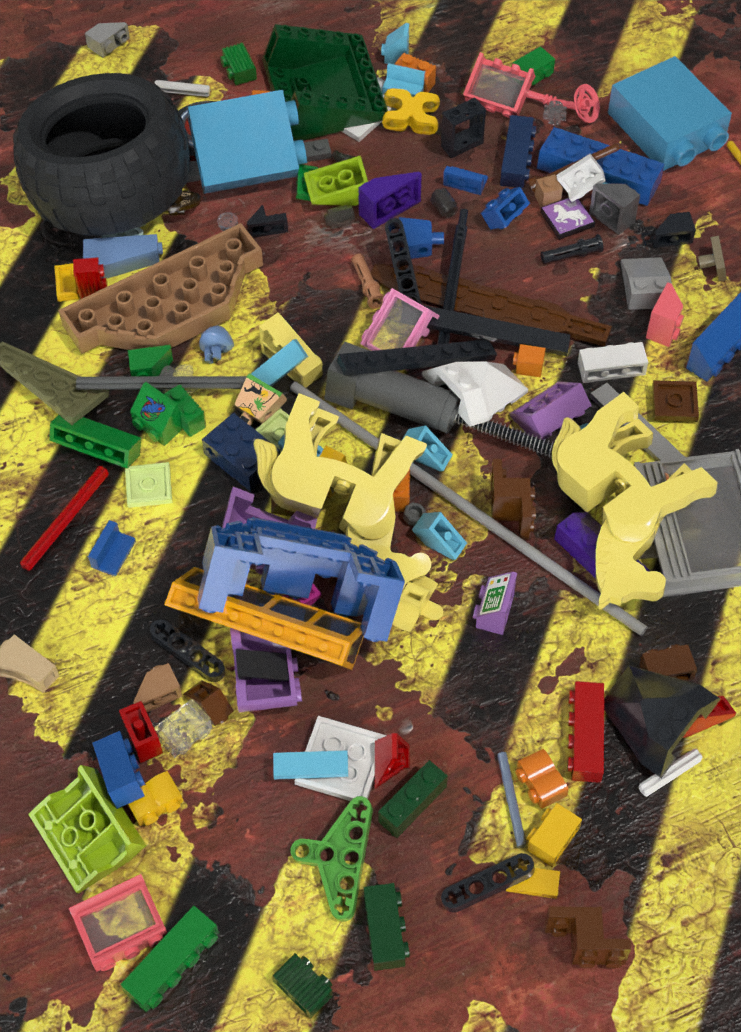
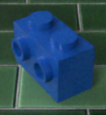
M521 187L505 188L498 193V198L491 200L485 205L486 208L481 212V215L491 230L506 228L530 204Z

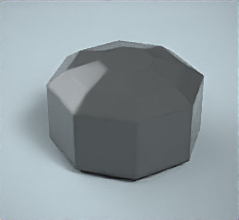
M412 502L405 507L403 519L407 524L415 526L423 513H426V510L421 504Z

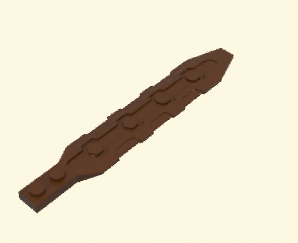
M375 264L371 271L373 279L387 289L391 290L393 288L399 292L393 264ZM413 264L421 301L443 307L448 276ZM401 266L399 270H406L408 266ZM459 277L455 312H464L475 316L571 335L570 338L605 347L612 326L573 316L558 304L540 299L526 298L512 294L511 291L490 288ZM407 284V285H405L403 288H404V289H409V288H411L413 285Z

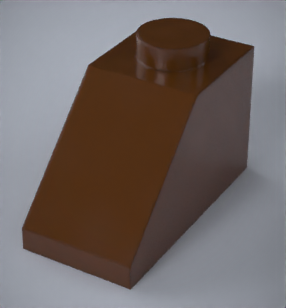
M203 680L183 694L205 721L214 726L224 723L229 718V715L234 712L221 689Z

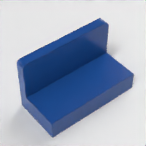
M446 166L443 185L481 195L488 176L453 166Z
M109 520L88 555L91 568L116 576L134 546L135 538L121 533L118 524Z

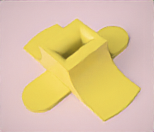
M426 576L413 581V583L408 582L405 589L402 590L392 624L401 630L411 632L420 615L431 620L441 619L443 608L429 601L438 583Z

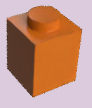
M520 344L519 353L515 352L513 358V365H517L516 374L541 378L546 348Z

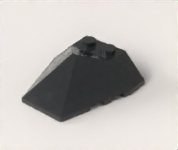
M628 666L604 698V710L640 763L662 779L676 760L671 754L698 716L701 715L706 719L720 701V698L700 684Z

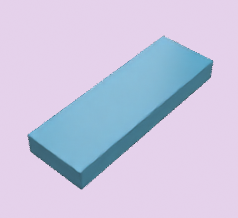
M293 339L252 372L251 375L272 386L308 358V355L298 340Z
M348 750L273 753L274 779L348 777Z

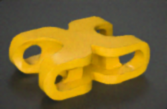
M395 88L388 89L385 92L384 100L386 105L397 110L387 111L382 118L384 128L404 131L410 126L412 131L418 134L432 135L436 133L438 121L436 117L427 115L426 112H435L440 105L438 95L418 92L412 97L409 91Z

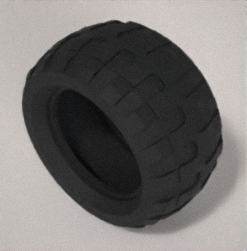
M102 73L79 77L57 85L29 105L19 119L18 127L13 134L14 163L26 197L41 218L51 222L53 226L75 234L110 235L144 225L161 215L176 201L189 178V140L182 117L166 92L162 91L158 85L138 76L122 73Z

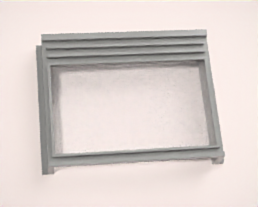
M736 449L731 452L646 463L634 462L633 466L643 475L651 487L667 481L684 463L692 471L702 467L718 482L716 494L711 498L695 500L685 508L667 514L659 525L653 541L662 575L666 579L663 597L741 587L740 450Z

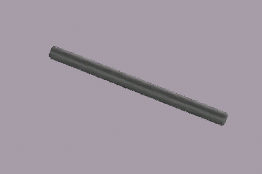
M247 376L77 377L76 388L78 390L141 389L142 385L147 382L156 389H172L177 385H182V388L242 389Z

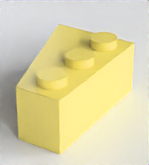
M279 312L259 326L261 351L269 359L293 339L298 340L308 355V358L287 374L292 380L306 388L323 375L321 359L312 352Z

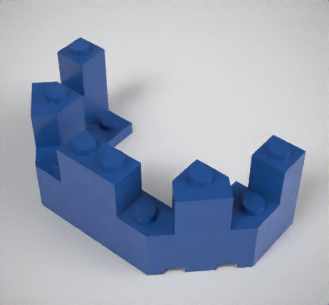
M253 517L248 518L247 523L244 524L241 521L226 523L225 528L218 525L211 527L202 561L204 573L197 600L199 609L208 613H223L227 596H243L251 564L259 566L265 564L261 578L264 591L272 595L286 594L294 599H300L301 597L309 598L315 573L323 578L337 577V583L331 600L334 613L342 617H357L364 614L360 626L364 638L372 642H378L379 640L387 642L405 580L396 561L390 558H386L384 561L377 557V551L363 544L359 545V547L352 544V538L346 535Z

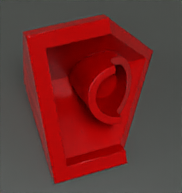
M391 733L375 740L376 789L404 769H410V745L397 733Z

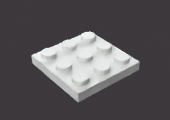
M318 716L305 752L348 750V777L295 779V785L348 801L357 796H363L368 799L375 779V740L387 735Z

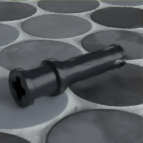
M597 234L594 238L579 239L575 244L542 251L540 255L542 263L546 264L577 255L585 257L587 254L596 251L601 253L604 250L601 236Z

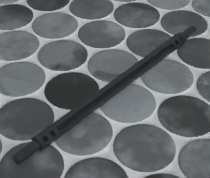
M467 209L460 210L459 221L455 227L443 309L454 311L468 229L466 226ZM439 331L437 344L449 343L450 333Z

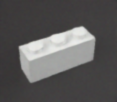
M631 342L622 345H608L606 347L580 350L578 366L583 383L646 375L648 359L643 342Z

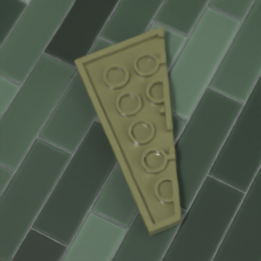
M5 342L0 343V367L71 425L75 424L109 397V390H78L76 388V379L81 376Z

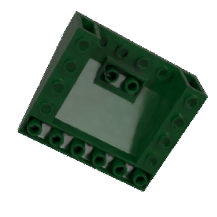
M274 25L262 57V62L271 92L283 90L285 102L294 100L296 103L299 124L290 126L293 140L302 139L305 141L344 131V128L382 121L388 109L363 35L306 27Z

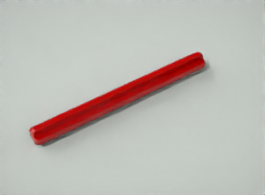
M102 466L97 467L20 561L24 569L30 571L106 479L109 474L106 468Z

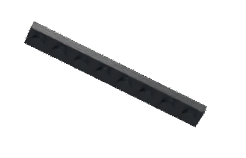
M476 340L338 354L336 361L344 376L443 366L454 362L495 360L497 353L490 341Z

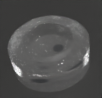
M225 212L218 217V226L222 231L238 225V218L234 213Z

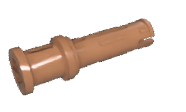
M356 254L352 257L351 261L363 285L362 292L367 296V303L370 308H379L382 306L384 295L380 292V285L373 279L364 256Z

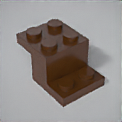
M493 459L490 482L491 517L496 521H519V537L523 540H529L530 532H534V520L536 519V507L533 506L535 487H530V478H507V470L502 468V459Z
M549 906L544 923L545 933H551L555 937H563L567 933H571L572 964H579L581 968L605 965L606 968L611 969L620 968L621 965H625L631 951V939H604L602 907Z

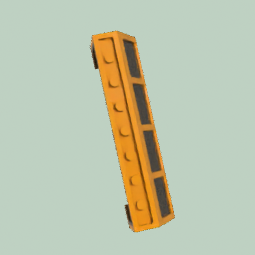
M194 567L172 582L164 604L168 607L353 670L364 638L360 622L276 594H269L262 589L245 584L243 596H227L223 613H208L199 609L197 600L204 570Z

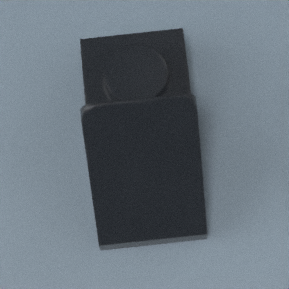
M261 205L247 221L248 233L252 238L288 232L286 213L266 216L264 206Z

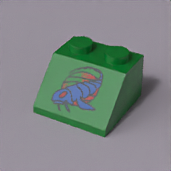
M145 382L131 408L132 424L136 429L146 432L154 442L158 441L165 446L183 430L178 404Z

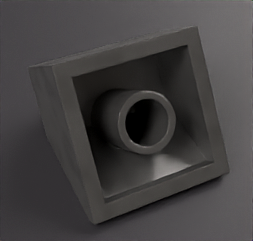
M595 184L593 186L589 214L620 235L635 223L640 194L626 184Z

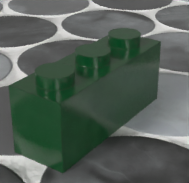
M429 760L378 811V822L395 838H398L447 788L448 775Z
M394 883L363 887L374 971L405 967V958H409L410 953L408 941L403 942L402 932H406L404 916H399L398 907H402L401 892H395Z

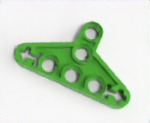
M357 796L350 801L322 841L298 839L291 846V855L295 861L300 864L318 866L331 913L341 922H346L354 916L368 842L373 807L370 801L363 796ZM360 803H363L367 810L361 812L360 818L365 823L360 821L351 822L352 817L358 820V812L355 807H360ZM355 827L363 829V835L358 840L350 838V831ZM301 845L309 847V854L304 858L297 857L296 850ZM326 848L334 851V856L329 861L321 859V852ZM350 852H356L359 855L358 861L353 865L345 862V857ZM345 877H352L354 879V885L349 890L341 888V881ZM338 892L344 896H352L351 899L346 897L345 905L349 908V911H344L343 915H340V912L337 910V907H341L343 904L342 896L337 897Z

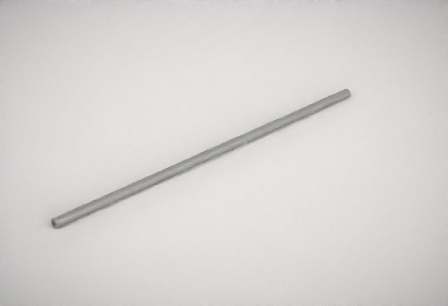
M294 382L291 385L290 390L296 395L300 393L320 401L319 409L339 416L337 421L339 425L373 449H377L379 440L377 437L298 382ZM414 463L411 464L410 475L599 606L601 595L599 592ZM610 603L603 608L604 611L640 636L648 628L615 604Z

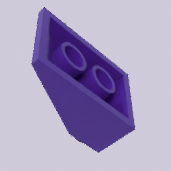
M420 172L385 176L374 178L359 187V215L375 229L389 219L421 202L422 174Z

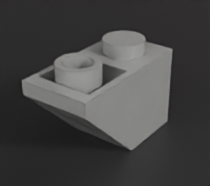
M125 22L98 23L85 33L87 47L102 58L130 38L128 25Z

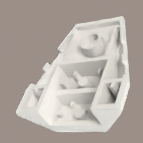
M486 361L454 362L422 371L423 377L429 383L436 386L447 384L461 399L458 414L469 426L489 421L497 411H503L507 404L514 403L528 393V388L504 364Z

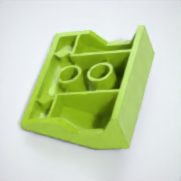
M80 765L78 767V777L64 790L49 794L28 814L76 893L84 891L122 867L147 846L123 808H116L108 794L105 781L96 768Z

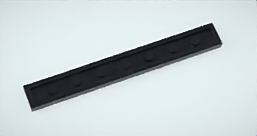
M404 302L400 323L415 326L423 312ZM423 305L439 315L438 319L431 318L426 327L428 329L520 347V344L546 348L545 352L562 356H567L571 336L569 334Z

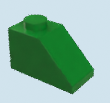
M171 345L128 350L131 377L159 376L173 362Z

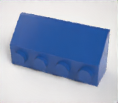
M741 292L692 344L686 369L707 382L712 376L716 377L720 373L725 362L728 364L732 360L737 349L741 350Z

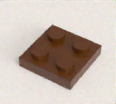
M653 380L654 421L698 422L699 410L696 382Z

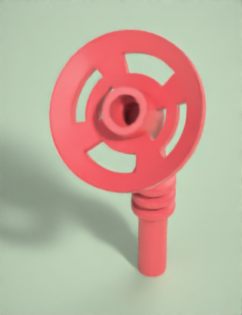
M588 84L578 86L574 94V102L557 99L556 96H548L547 93L543 95L531 90L527 94V98L543 102V105H551L552 108L555 106L576 110L579 118L585 123L596 121L599 115L600 104L597 93ZM593 107L592 115L589 116L590 108Z

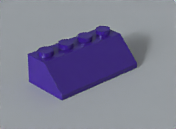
M588 512L573 513L557 525L554 540L596 579V546L602 525ZM639 560L636 561L643 565L646 571L650 572V570L642 562H640Z

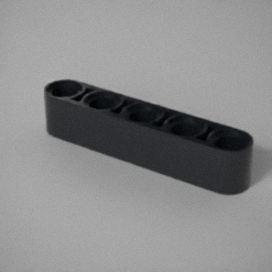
M397 218L389 219L385 224V231L399 292L422 305L403 223ZM394 229H400L397 233H391ZM398 247L404 248L400 252L395 251ZM401 266H408L406 270H399ZM407 284L413 285V286H412L411 288H409V289H404V288H403V287H404L405 285H407Z

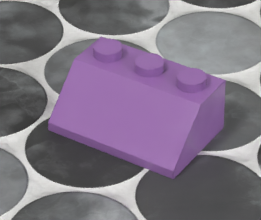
M557 382L509 415L527 434L529 433L530 436L533 434V437L537 436L538 439L541 437V440L552 436L553 431L562 427L565 417L573 419L582 416L585 410L591 406V403L581 383Z

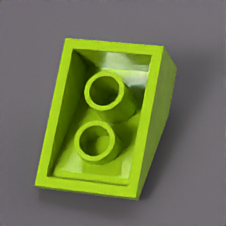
M361 156L304 173L311 203L316 205H358L359 187L368 182Z

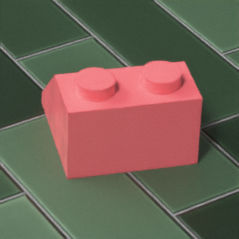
M667 282L651 312L646 339L670 347L673 340L677 341L681 332L680 326L684 320V315H681L683 304L671 283Z

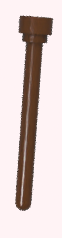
M618 143L612 144L591 155L597 161L617 152L620 149V145ZM579 160L542 177L535 175L528 178L532 191L535 193L537 179L557 175Z

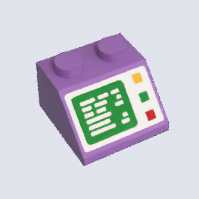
M516 572L489 577L486 586L482 585L479 599H482L481 605H476L473 618L477 619L476 628L503 635L514 598L517 579Z

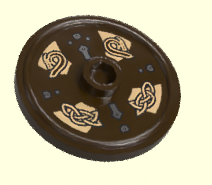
M182 190L180 196L166 211L170 213V216L185 215L186 210L194 208L201 203V196L196 192Z

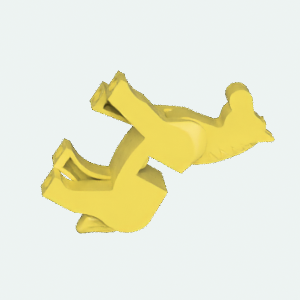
M625 392L598 410L591 422L582 430L575 421L565 417L552 448V461L557 471V480L560 488L586 512H589L614 492L616 498L603 507L602 527L596 546L595 572L597 585L601 593L599 609H603L610 603L621 606L622 603H626L631 599L657 601L663 597L666 583L664 575L657 571L648 572L643 565L636 561L652 545L659 525L667 514L685 508L695 500L711 498L716 494L718 484L702 467L692 471L684 463L667 481L651 487L643 475L623 457L624 454L633 450L648 448L652 445L653 432L638 419L639 406ZM630 422L629 424L620 428V426H622L623 424Z
M299 393L285 426L284 448L280 455L276 445L262 439L254 440L253 445L257 456L258 475L264 488L270 493L278 506L293 512L299 511L318 518L330 487H333L334 491L339 494H350L349 502L338 528L346 536L352 538L351 543L358 547L363 544L377 551V557L384 561L386 558L396 561L405 580L404 587L408 582L423 578L431 568V560L428 555L417 553L412 557H408L402 553L391 552L390 546L395 524L393 492L408 473L411 464L422 456L427 444L405 436L400 441L381 433L371 475L347 463L317 457L319 443L330 431L335 429L339 416L319 409L320 401Z

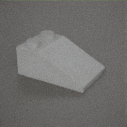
M662 257L621 259L628 310L653 309L667 282L672 284L671 276Z

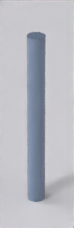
M500 752L497 754L516 846L517 848H524L527 844L506 752Z

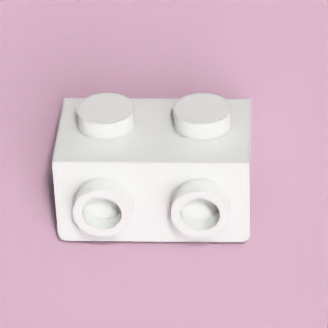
M591 154L556 175L557 180L568 192L569 199L572 202L582 198L587 192L591 191L595 184L605 182L604 171Z

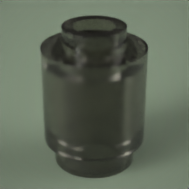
M446 188L436 189L432 193L430 201L441 216L450 218L457 213V202Z
M342 205L328 209L324 215V220L327 227L330 226L331 229L350 225L351 222L355 221V214L351 205Z

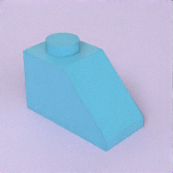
M405 23L389 34L386 38V43L382 44L381 55L385 56V64H395L403 53L409 54V23Z
M427 426L408 429L405 436L427 444L422 456L415 461L440 472L444 471L453 454Z
M441 512L423 513L412 529L426 546L452 560L457 559L467 544Z

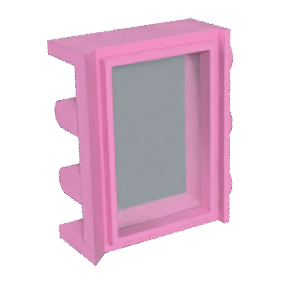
M392 288L390 292L385 294L383 304L380 310L376 311L373 315V322L369 329L364 331L360 344L372 351L415 347L422 335L426 337L429 334L430 330L426 327L431 318L438 319L439 315Z

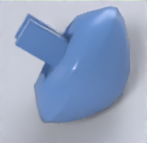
M222 326L209 327L200 337L199 347L204 352L205 362L212 364L213 358L221 360V354L232 350L234 347L231 335Z

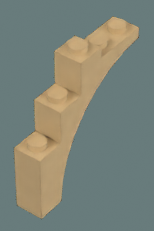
M16 635L4 641L0 646V677L24 682L42 693L59 677L57 668L53 663Z

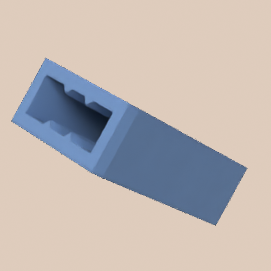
M157 234L83 239V258L99 257V263L104 264L105 277L107 279L160 262L159 255H163L162 242H158Z

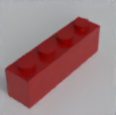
M575 681L574 689L569 690L568 704H573V712L568 714V726H572V734H568L567 747L572 749V757H568L567 772H571V781L601 783L604 774V683Z

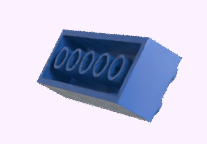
M554 127L539 150L537 169L551 173L610 145ZM622 149L597 160V163L604 171L605 183L626 184L640 194L639 203L648 206L661 182L664 163Z

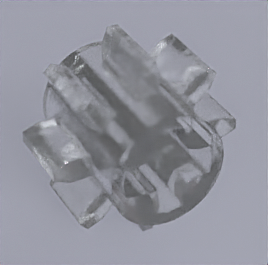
M551 101L549 105H544L543 119H547V122L551 125H558L561 120H566L567 107H563L560 101Z

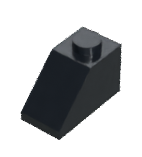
M690 212L670 214L655 231L653 248L692 244L696 229Z

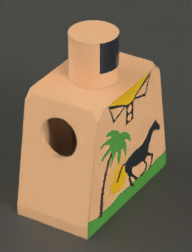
M249 373L235 402V406L243 412L240 418L248 425H251L254 420L263 424L287 401V398L280 391Z

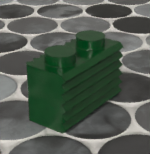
M294 953L272 976L273 982L311 1019L332 998L333 991L331 987L333 985L325 975L321 974L318 976L312 970L314 966L305 956L300 958Z

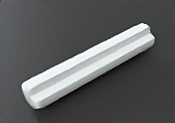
M163 80L155 81V84L166 93L203 97L210 95L209 85Z
M697 749L689 751L673 762L662 779L654 774L640 783L638 787L640 792L645 797L649 796L701 762L702 755Z

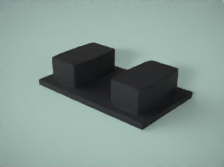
M235 650L239 679H267L269 682L278 683L289 681L286 653Z

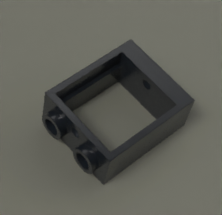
M476 98L442 112L441 147L450 158H454L484 143L486 109ZM470 119L469 128L455 134V126Z

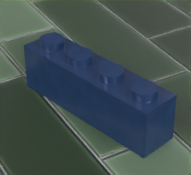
M510 115L500 186L524 188V182L528 181L530 169H527V166H531L532 154H529V152H533L534 140H531V138H535L537 127L533 126V117Z

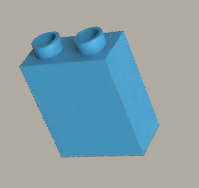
M676 56L613 84L608 114L650 159L665 164L664 170L677 164L685 166L696 155L708 149L716 151L729 138L727 131L732 113Z
M283 90L188 107L187 117L204 194L296 177L299 165L307 163L304 142L302 139L293 141L290 127L299 124L296 103L294 100L285 102Z

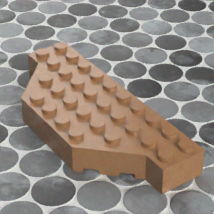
M240 223L58 310L62 326L81 354L99 345L126 350L171 345L172 348L203 333L209 327L217 326L231 319L245 274L263 266L262 249Z

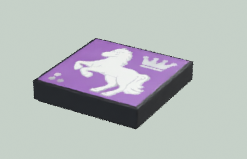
M568 197L541 207L540 213L559 240L595 227V221L579 199L572 202Z

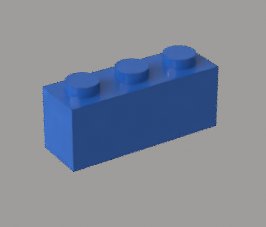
M118 731L93 742L108 794L116 808L118 809L144 797L142 786L146 784L141 772L136 771L140 766L135 755L130 754L134 752L129 738L124 739L121 732Z

